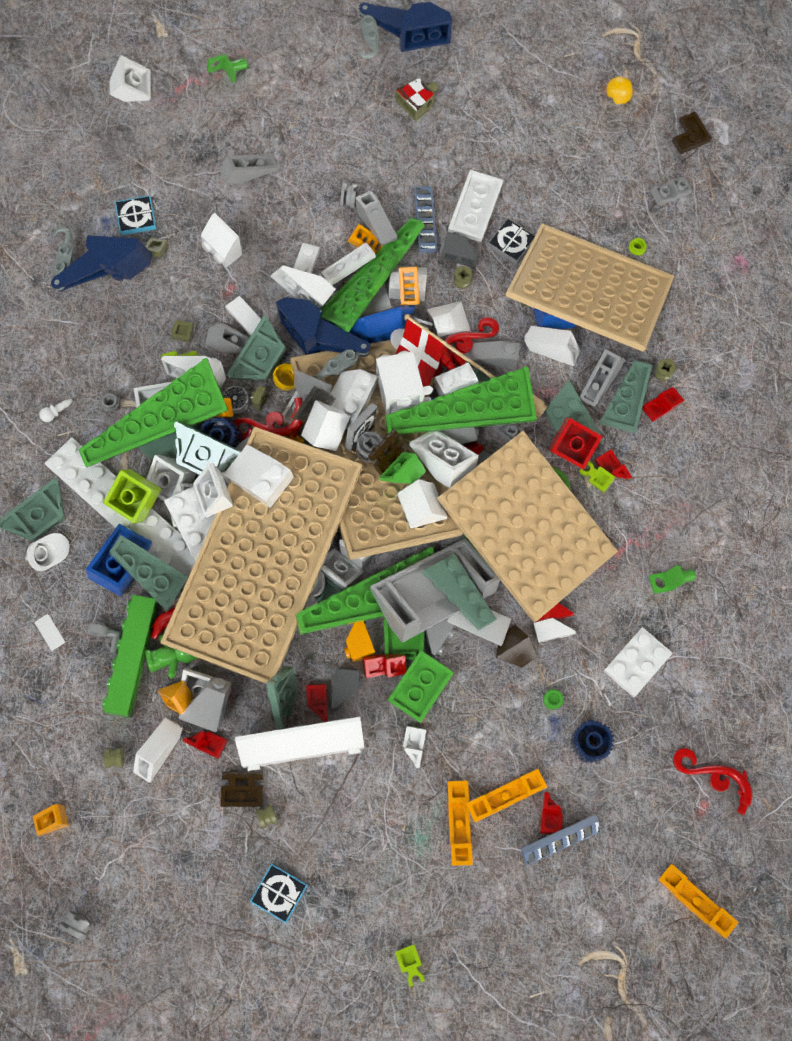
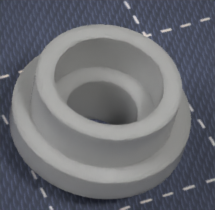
M105 394L101 399V406L107 412L117 410L120 405V400L115 394ZM113 401L114 403L109 406L108 403Z

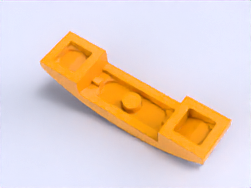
M536 769L466 803V806L476 823L547 788V785L539 769Z
M448 781L452 866L473 865L469 810L466 806V803L469 802L468 781Z
M670 864L658 879L686 908L726 939L739 923L727 911L716 905L688 880V877L673 864Z

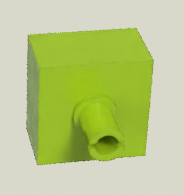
M132 469L120 470L103 504L132 523H141L145 521L162 489Z

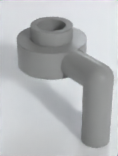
M94 621L93 624H89L87 630L89 635L113 638L110 654L117 655V642L121 638V632L109 629L103 622Z

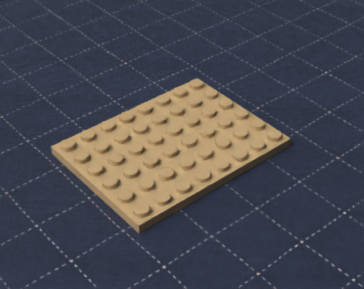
M541 224L507 290L506 297L644 352L674 275L548 225Z
M524 431L520 432L436 498L533 622L538 621L618 552Z

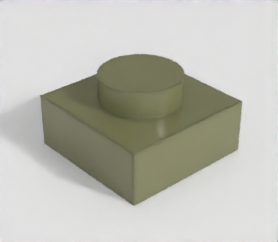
M150 237L145 247L152 253V256L161 258L168 247V243L166 240Z
M175 320L171 338L190 343L194 324Z
M258 386L257 390L253 391L250 401L252 402L253 409L261 411L267 396L264 387Z

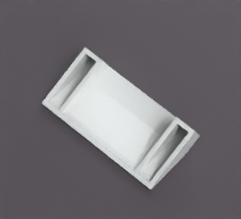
M360 717L235 737L242 767L244 769L248 768V771L260 770V766L344 752L354 755L361 753L360 750L364 749Z

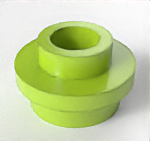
M635 238L629 243V251L633 255L640 256L647 249L646 242L642 238Z

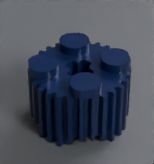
M213 417L209 421L205 420V424H201L200 432L234 448L242 440V433L237 428L238 426L226 418Z
M594 720L583 722L571 735L570 744L573 745L571 747L574 749L573 753L575 752V756H579L578 759L585 763L602 761L613 750L611 748L614 746L612 744L614 742L612 738L614 735L611 734L613 731H610V727H606L605 724L602 725V722L598 723V721L594 722ZM589 737L591 738V740L593 738L596 740L594 746L590 745Z

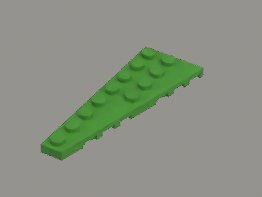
M410 218L396 232L398 239L383 245L375 253L376 257L364 264L321 308L323 314L321 318L349 332L425 225L422 220Z
M208 358L202 359L201 362L191 367L179 378L173 380L164 389L140 404L138 408L125 415L116 424L110 426L105 432L81 447L79 452L85 467L88 468L175 433V421L192 426L229 411Z
M528 366L385 416L387 433L396 430L398 435L534 422L537 420Z
M429 547L297 613L295 616L300 635L384 617L370 590V586L435 554L433 547Z

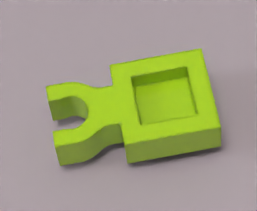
M589 461L587 466L590 467V470L586 472L581 469L579 473L584 477H590L588 482L602 493H605L615 480V476L601 466L596 470Z
M413 944L395 951L401 972H408L409 986H414L412 977L415 975L419 976L421 983L424 982L423 975L417 969L422 964L415 945Z

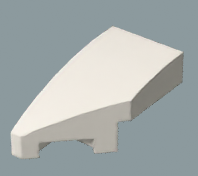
M554 618L534 623L538 642L540 643L576 634L575 630Z
M407 726L403 747L416 768H419L426 729Z

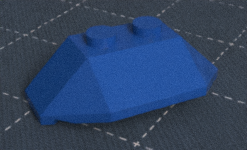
M401 306L359 318L348 333L369 343L391 340L390 337L394 330L405 329L407 320L405 321L404 316L406 314L414 316L415 306Z

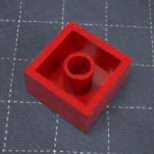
M566 417L548 450L584 470L603 436Z

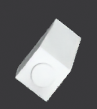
M530 326L529 331L525 334V343L530 351L575 366L580 349L572 331Z
M167 718L161 722L136 753L133 770L135 774L149 783L153 780L180 739L182 728L178 723Z

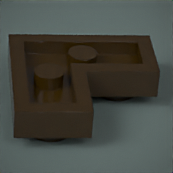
M695 111L680 117L678 122L685 133L673 137L672 140L680 155L711 142L712 137Z

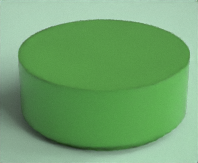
M556 689L547 691L543 696V703L550 710H557L564 701L562 693Z

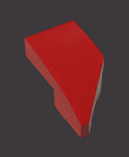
M612 449L594 459L598 467L601 466L616 478H632L624 464L621 465Z
M557 603L536 622L551 618L563 619L575 615L572 611Z
M326 684L306 685L307 706L324 722H328Z
M201 731L197 735L189 738L186 737L182 740V742L217 759L220 758L228 742L226 739L209 731Z
M544 792L540 834L551 835L562 830L563 814L561 812L562 808L556 805L548 792Z

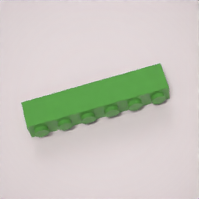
M132 595V599L127 603L126 610L128 615L127 619H124L122 623L123 635L117 642L118 655L114 657L112 662L113 675L109 677L107 682L108 695L104 697L102 702L103 712L106 714L131 719L146 659L145 651L148 650L150 635L153 630L152 625L155 622L159 605L154 598Z

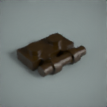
M396 430L386 433L382 438V442L379 445H375L372 448V452L368 455L372 461L377 458L373 466L380 476L402 452L410 453L402 440L395 441V438L398 436Z
M237 770L222 772V780H230L229 786H221L220 807H262L263 786H255V780H263V772H255V770L248 772H237ZM237 780H248V786H236Z

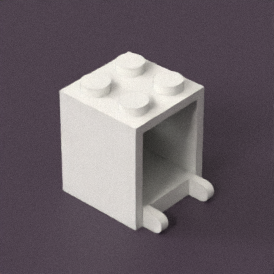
M402 351L396 355H382L376 358L377 382L386 415L405 408H411L422 402L431 401L430 397H424V395L431 394L433 388L431 386L423 387L414 351Z

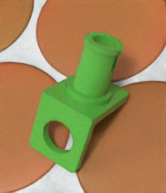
M226 54L210 58L207 61L208 73L224 69L232 83L235 82L237 71L248 68L244 57L231 62ZM220 61L217 66L212 67L214 62Z
M676 565L667 572L652 574L648 578L653 593L657 594L673 591L685 584V582L694 581L696 575L693 569L682 571L681 566ZM656 578L663 580V588H659L656 585Z

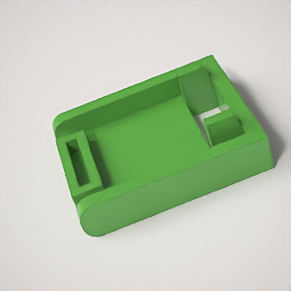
M384 617L385 654H404L405 660H415L416 653L424 652V631L402 643Z

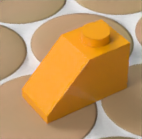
M364 621L354 623L346 639L347 647L344 648L347 659L351 658L352 663L363 660V657L375 655V650Z

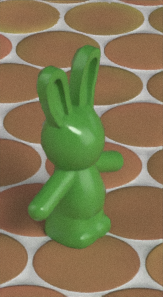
M166 645L158 650L145 651L150 671L153 673L169 666L168 677L171 679L176 676L179 661L189 663L195 659H200Z

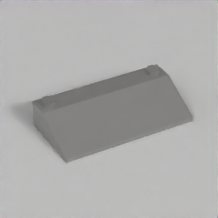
M466 538L370 586V590L390 628L402 643L461 611L448 600V597L441 590H438L433 585L434 582L428 576L425 577L421 573L424 569L455 554L483 599L497 592L500 579Z

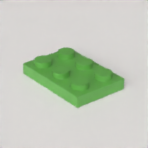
M420 651L388 701L421 723L454 672L423 651Z

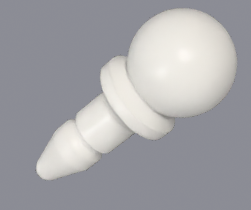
M64 400L62 403L55 405V407L51 404L50 407L41 409L39 413L40 419L44 422H51L55 416H59L58 412L69 407L73 400Z

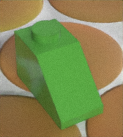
M402 452L379 479L385 482L412 484L418 479L420 480L426 470L415 453Z

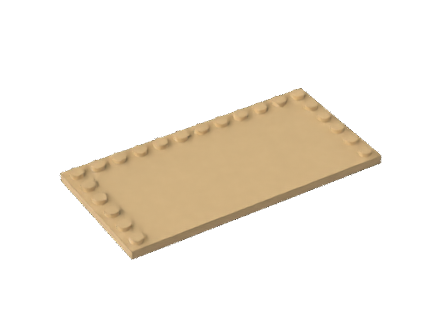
M391 340L370 343L371 353L366 357L359 356L358 362L343 372L361 369L376 375V358L382 355H395L397 349L394 348ZM326 351L290 358L294 377L295 372L300 371L315 378L316 374L324 368L326 363L340 353ZM340 374L326 376L321 381L330 384L333 389ZM377 382L366 408L372 403L378 406L374 427L369 432H375L383 438L387 433L386 414ZM327 399L321 400L320 402L326 403ZM310 403L306 409L307 420L314 403ZM347 429L337 451L316 447L317 449L363 465L339 524L349 560L457 537L463 534L446 510L447 519L410 529L397 494L411 484L380 481V475L373 466L375 462L368 463L359 459L356 454V446L351 452L345 448ZM428 432L401 434L395 438V441L402 440L408 451L415 453L410 447V442ZM420 460L426 470L420 480L434 483L440 496L448 490V487L437 481Z
M254 427L246 445L280 462L291 470L294 478L271 508L230 481L227 489L233 506L216 513L160 643L266 684L267 681L280 671L298 627L295 615L305 610L363 465Z

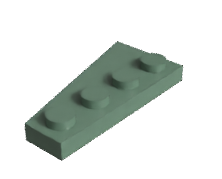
M634 360L599 424L636 433L652 369L651 364Z
M120 535L109 552L166 611L188 579V576Z
M455 554L421 572L425 577L428 576L434 582L433 585L438 590H441L448 597V600L455 604L478 630L497 620Z

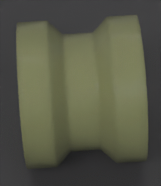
M460 266L455 270L454 284L460 289L468 288L472 281V271L466 266Z
M667 358L660 360L654 371L656 378L660 381H668L675 372V363Z
M118 747L117 749L105 748V768H111L112 766L123 768V747Z
M268 804L264 809H255L262 829L266 828L270 823H278L272 804Z

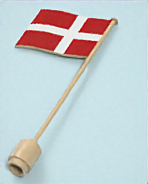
M410 314L404 316L407 322L403 338L395 355L402 351H414L423 387L429 386L440 362L443 345L488 377H495L409 317ZM533 394L536 417L539 419L547 406L544 404V401Z

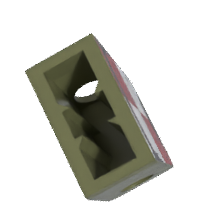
M416 79L395 90V101L417 122L434 105V92L438 90V87L434 81L426 85L421 79Z

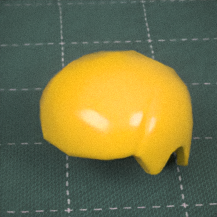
M617 76L607 84L608 98H613L616 104H624L632 98L633 88L628 78Z
M283 363L277 366L273 373V381L276 387L282 391L295 389V377L291 364Z

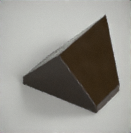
M514 625L507 630L502 646L498 645L496 658L522 668L536 659L537 655L529 636L517 625Z

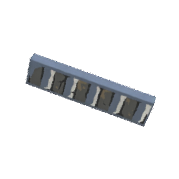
M414 187L416 219L422 220L425 225L418 235L419 253L437 252L432 187Z
M593 815L521 848L526 865L528 866L601 832L597 816Z

